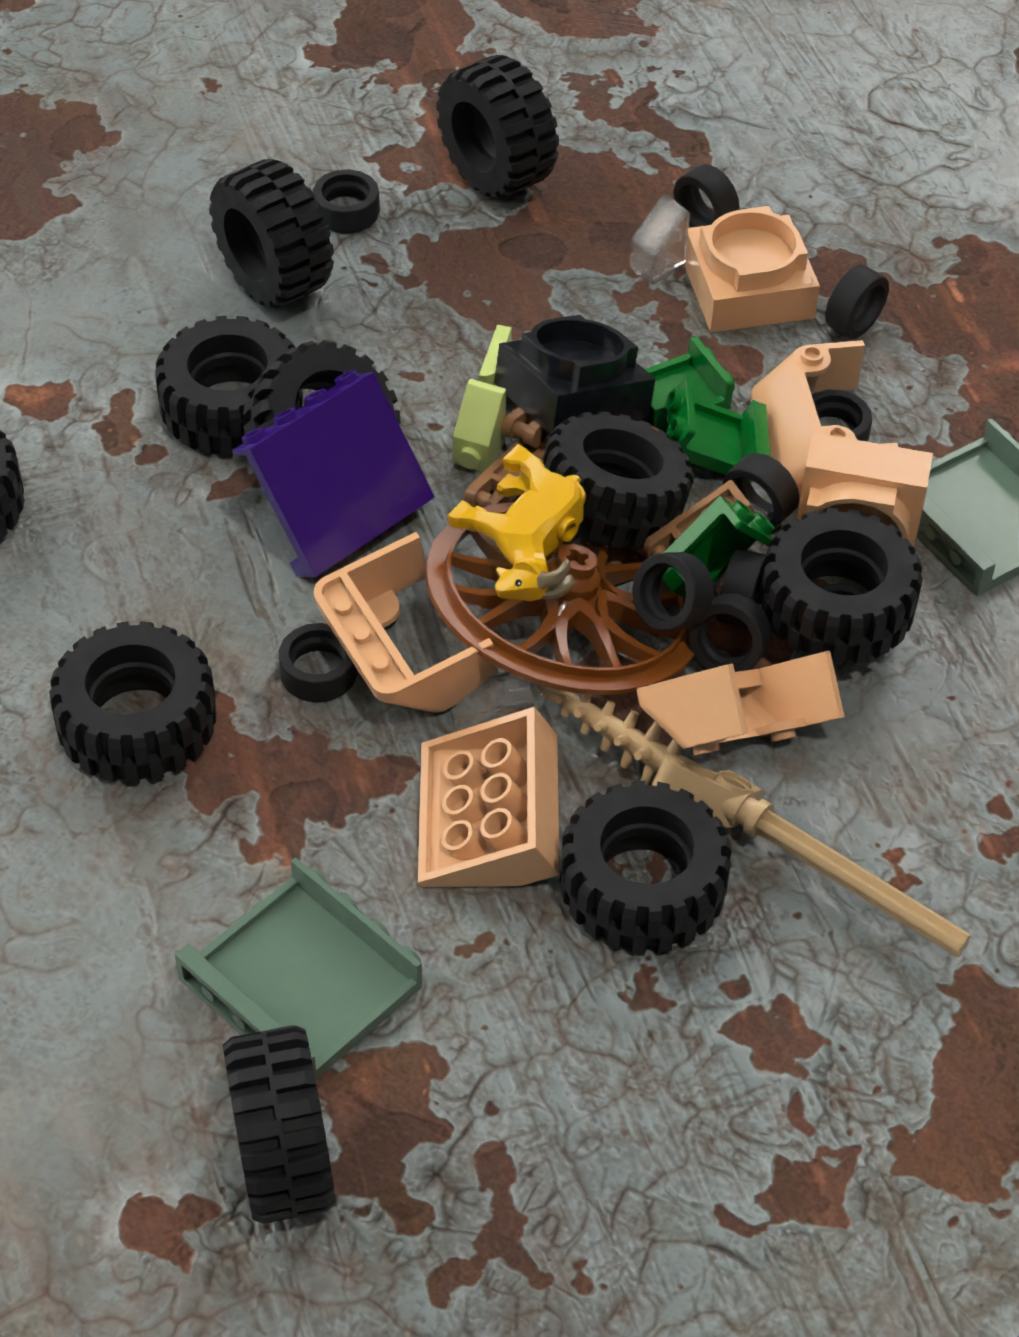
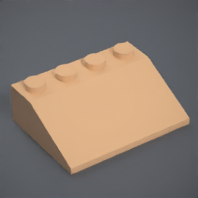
M535 707L421 743L418 884L421 887L523 886L560 875L557 734Z

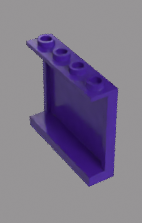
M351 370L338 376L334 380L336 383L334 387L328 391L320 389L304 398L306 403L304 406L297 410L290 408L277 414L273 418L275 424L265 430L263 427L247 433L242 437L244 443L232 450L234 456L246 455L298 556V558L290 562L297 577H317L435 498L374 372L357 374L356 370Z

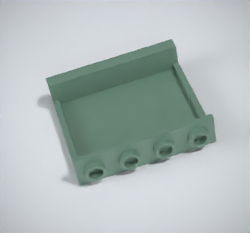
M992 418L987 420L982 438L931 463L928 487L917 537L976 596L1019 575V443Z
M295 857L291 860L292 877L200 952H197L190 944H187L175 954L178 979L240 1035L291 1025L304 1028L308 1038L315 1078L318 1079L422 988V962L412 948L406 945L402 947L392 939L381 922L376 919L370 920L360 912L356 903L349 895L343 892L339 894L329 886L325 877L318 869L312 866L308 868Z

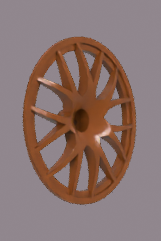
M514 502L494 504L482 508L488 512L506 514ZM448 524L433 541L427 557L425 575L429 596L437 613L447 627L469 648L474 647L478 650L479 656L515 676L553 689L580 694H626L637 692L636 689L672 679L684 670L695 655L689 647V629L659 631L649 627L637 613L633 603V593L619 590L614 586L634 579L635 573L643 562L605 565L610 552L607 545H603L596 556L590 549L582 545H563V541L546 557L548 572L558 569L563 561L569 560L570 570L568 574L574 577L573 586L566 595L558 599L524 601L500 598L495 589H476L454 584L451 566L493 581H498L500 578L496 573L498 567L509 570L513 568V565L506 560L490 537L481 532L457 529ZM471 534L488 559L454 552V550L466 536ZM643 549L636 550L638 553H640L642 556L648 559V556L645 554ZM674 592L660 594V600L664 608L679 603L680 610L683 608L685 598ZM464 602L492 610L477 618ZM521 616L540 617L541 626L519 646L510 643L491 630V628ZM612 619L653 634L674 639V641L664 651L659 652L638 642L625 633ZM575 628L587 637L605 667L573 665L568 649L567 633ZM490 638L494 647L482 649L478 643ZM550 642L556 661L534 653ZM616 651L642 662L621 666Z

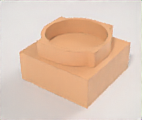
M769 206L756 207L726 213L716 219L712 225L686 228L683 263L710 333L815 319L820 285L809 262L808 252L789 215L780 216L775 214Z
M813 432L805 466L797 519L800 521L802 515L815 510L817 514L824 513L826 508H838V512H848L849 509L859 510L860 515L870 517L873 514L882 518L884 525L889 526L892 524L902 533L901 539L907 538L914 547L928 487L933 453Z

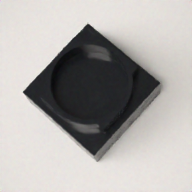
M573 315L540 322L531 332L522 333L521 340L499 343L494 384L505 388L506 395L551 435L555 427L572 416L577 417L581 413L591 412L592 415H597L599 412H610L613 416L623 414L631 416L630 419L635 421L649 419L656 378L636 363L638 346L621 332L606 324L585 319L581 315Z

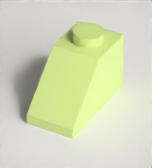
M469 379L453 433V464L484 472L496 461L505 444V436L501 434V425L506 417L505 388Z

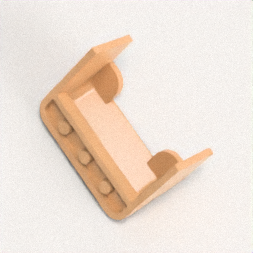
M863 340L801 346L752 388L750 403L752 400L766 404L770 456L779 461L790 472L797 484L800 497L812 433L857 440L855 434L846 427L839 425L821 426L811 393L827 389H857L865 347ZM886 443V444H883V445H889V446L898 447V444H897V443Z
M414 532L321 578L314 587V597L319 611L367 686L379 701L438 713L473 697L501 681L498 667L479 656L478 650L474 647H470L414 675L384 630L385 627L394 623L400 615V603L395 593L426 578V563L421 540L417 532ZM490 638L478 643L482 649L494 647Z
M830 651L759 669L735 672L733 664H727L636 689L640 707L683 749L692 748L694 756L719 751L718 743L768 734H770L771 742L796 737V728L845 717Z

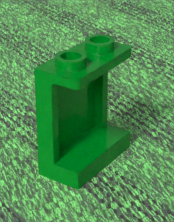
M697 336L689 339L688 352L685 355L645 369L656 380L649 419L642 421L651 424L659 430L661 429L665 433L669 425L668 410L665 409L667 396L673 388L676 389L685 377L693 380L694 398L725 409H731L732 393L735 390L734 379L731 373L724 370L718 363L712 350L709 347H705Z
M687 377L682 380L676 389L673 388L669 392L665 403L669 419L667 434L672 442L676 441L682 447L684 454H687L691 463L726 475L733 466L748 454L761 453L770 456L766 404L752 400L742 414L694 398L693 380Z
M719 496L664 553L685 552L696 556L707 567L714 584L726 572L731 556L736 548L740 547L748 550L756 541L770 547V541L774 537L771 532L775 528L761 513L757 512L754 515L741 501L737 500L733 504ZM675 567L668 568L662 579L672 592L686 598V586L681 573ZM713 588V594H714L713 598H714V597L719 596V594H718V593L715 591V589Z

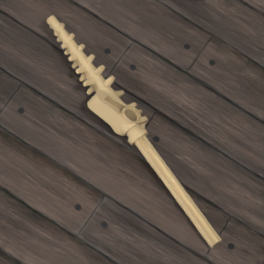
M535 684V689L542 694L541 698L548 701L550 699L562 707L560 714L563 717L568 718L572 714L583 721L580 729L581 733L587 735L593 728L596 732L602 734L601 750L607 752L613 743L624 749L620 763L622 768L628 769L634 758L645 763L640 780H645V785H649L655 776L652 783L653 786H657L658 781L670 784V789L679 792L682 788L694 795L693 800L697 803L701 800L704 801L713 810L712 818L717 816L725 827L733 828L741 825L743 832L752 838L760 834L955 957H960L963 950L967 948L971 934L773 813L774 805L763 799V789L753 786L748 780L737 775L732 770L715 772L707 769L703 764H699L681 754L682 747L674 739L668 746L658 741L662 727L654 721L645 734L635 728L639 713L631 710L627 718L622 721L613 715L615 703L612 701H607L603 709L590 703L592 694H582L580 697L573 692Z

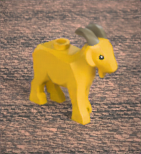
M517 444L503 458V465L505 470L512 472L521 471L524 474L520 473L518 476L508 473L497 484L496 488L500 496L521 495L510 506L507 513L488 512L478 505L473 507L462 500L447 515L448 522L454 528L481 532L495 541L506 560L513 565V568L510 570L500 567L496 569V573L500 577L495 584V591L498 597L524 601L558 599L566 595L574 584V577L568 574L570 561L565 560L558 569L548 572L546 557L563 541L569 542L575 537L579 524L583 521V505L586 500V494L583 487L579 484L581 482L579 476L570 475L564 477L558 473L551 472L545 468L541 459L530 453L524 446Z

